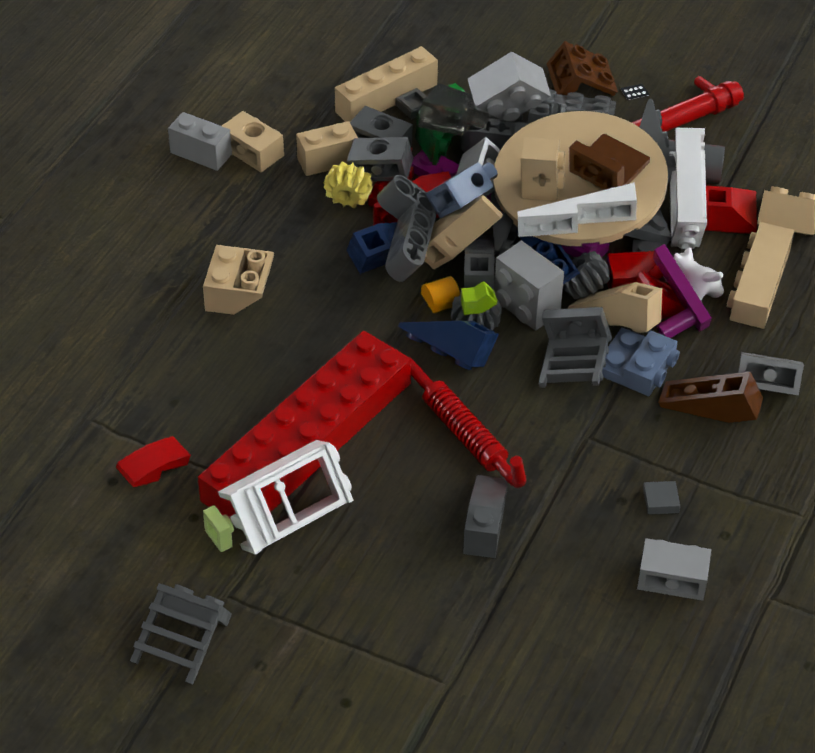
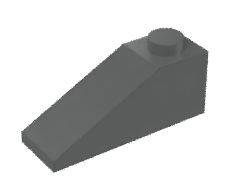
M476 476L465 524L463 554L496 558L508 482L505 478Z

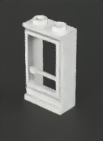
M676 128V152H669V154L674 155L676 170L672 171L670 181L671 246L685 250L687 248L700 247L707 225L705 143L703 142L705 128Z
M315 440L218 491L220 498L231 501L236 513L230 517L231 522L236 528L243 530L247 540L240 544L242 550L257 554L266 546L345 503L354 501L350 493L352 489L348 477L342 473L338 463L340 461L339 453L330 442ZM318 458L332 495L294 515L284 491L285 484L279 478ZM272 482H275L274 488L279 492L289 518L276 525L261 491L262 487Z

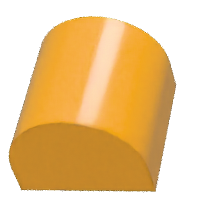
M452 276L423 284L421 287V295L433 313L452 308L454 297L460 295L458 285Z

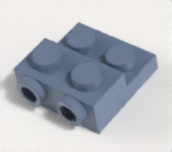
M622 327L608 346L609 353L605 356L606 367H603L602 370L603 377L650 396L656 386L661 387L668 367L673 368L680 354V351L676 350L678 341L651 330L645 337Z

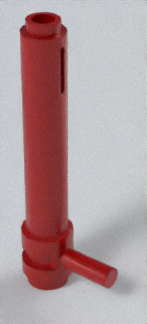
M696 77L694 85L703 90L704 93L661 110L662 132H667L708 114L716 115L723 112L726 108L730 109L737 106L744 98L741 85L737 81H725L714 86L703 77ZM642 118L631 123L639 127Z

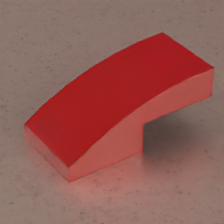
M174 436L134 451L120 460L116 465V469L132 487H137L159 481L162 471L188 465L191 455Z

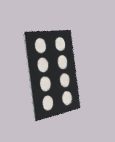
M643 84L620 88L627 100L649 96Z

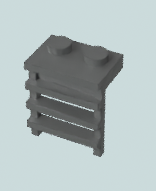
M603 307L544 310L542 320L549 343L538 383L539 387L546 388L547 383L592 381L593 386H598L600 381L603 380L602 370L603 367H606L605 356L609 353L608 343L612 339Z
M159 583L157 587L158 593L154 602H151L149 606V615L146 622L143 621L141 626L143 630L139 640L134 643L133 647L135 650L130 661L138 664L142 653L146 652L190 669L185 682L193 685L217 623L227 626L232 613L223 607L225 602L206 595L202 599L194 596V591L175 584V587L172 588ZM158 613L204 629L205 633L201 642L155 626L154 623ZM150 633L198 649L194 660L190 661L146 645Z

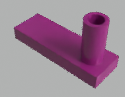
M663 244L654 249L653 260L685 309L658 324L657 329L659 333L672 338L693 325L696 326L699 332L709 327L711 316L666 245Z

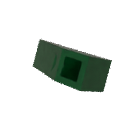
M423 103L418 112L415 139L432 165L437 166L441 156H446L448 146H451L453 135H456V133L447 132L443 128L438 130L434 123L442 124L443 127L453 125L457 129L458 124H454V119H452L455 116V108ZM441 116H444V117L449 116V117H451V118H450L451 120H446V119L444 120V119L439 118V117H441Z

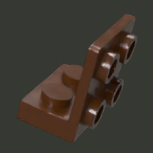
M564 41L546 63L557 94L568 95V93L576 92L581 82L613 96L618 92L608 60L602 54L589 52L578 44L573 45Z
M602 134L591 146H586L576 140L569 147V172L603 190L630 184L650 163L649 156L607 134Z

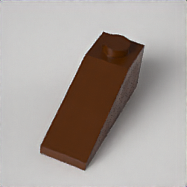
M751 372L666 381L658 403L662 408L730 423L757 420L763 396Z

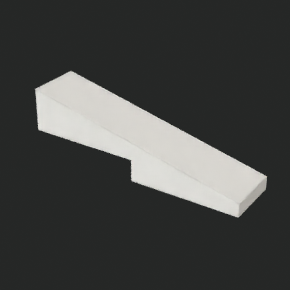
M635 182L517 211L518 237L578 233V224L636 220L637 197Z

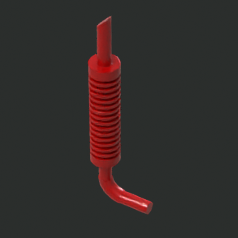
M411 358V376L425 390L422 395L424 402L487 471L497 469L511 486L515 488L523 487L526 484V475L522 458L520 456H513L510 459L509 465L506 462L508 451L443 381L433 382Z

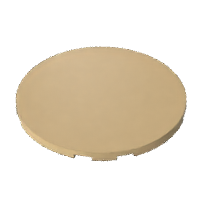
M571 111L549 115L521 128L501 148L494 164L498 176L493 179L495 197L501 210L504 213L506 212L513 220V224L518 227L517 211L602 191V188L569 172V147L576 140L586 146H591L602 134H607L650 157V163L631 182H635L637 197L636 220L578 224V233L533 237L565 246H581V243L599 242L601 245L622 239L624 234L634 229L639 230L654 217L665 199L668 183V169L662 150L644 130L617 116L591 111ZM524 137L560 139V151L565 152L564 169H560V172H565L564 189L558 190L557 201L522 199L520 158Z

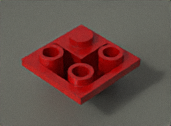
M706 186L707 225L705 230L751 234V232L757 233L756 191L733 187Z

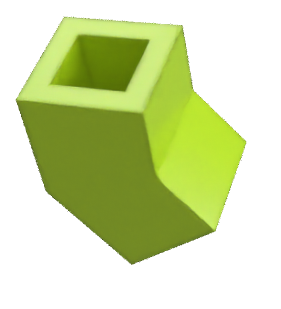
M484 281L475 287L461 288V306L464 315L483 313L498 304L495 291Z

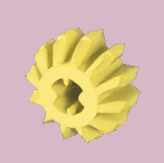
M342 161L340 165H333L324 180L326 196L333 198V203H341L343 207L350 205L352 208H356L357 205H364L373 189L371 174L364 172L363 166L356 167L354 163L347 165Z

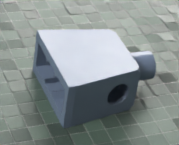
M477 162L430 190L425 195L441 219L493 188L491 181L498 176V173L492 163L487 162L482 166Z

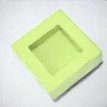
M215 505L203 510L205 532L220 552L233 547L231 533L234 532V527L230 518L226 514L222 515Z

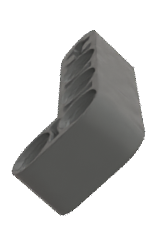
M396 175L377 195L380 206L398 219L385 265L388 274L398 282L406 281L424 263L437 214L425 195L427 192L402 175Z

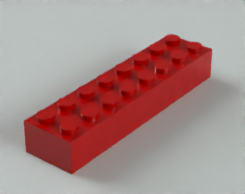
M363 330L198 476L200 501L208 507L215 505L222 515L226 514L230 518L236 514L230 500L220 498L218 491L315 440L330 442L338 451L411 384V358ZM318 458L279 478L285 484L284 491L287 497L321 467ZM275 482L261 488L270 513L283 502L279 492L274 488Z

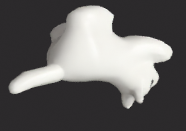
M687 248L683 253L674 254L676 263L701 302L706 294L713 298L723 295L722 272H716L709 267L695 262L691 248Z

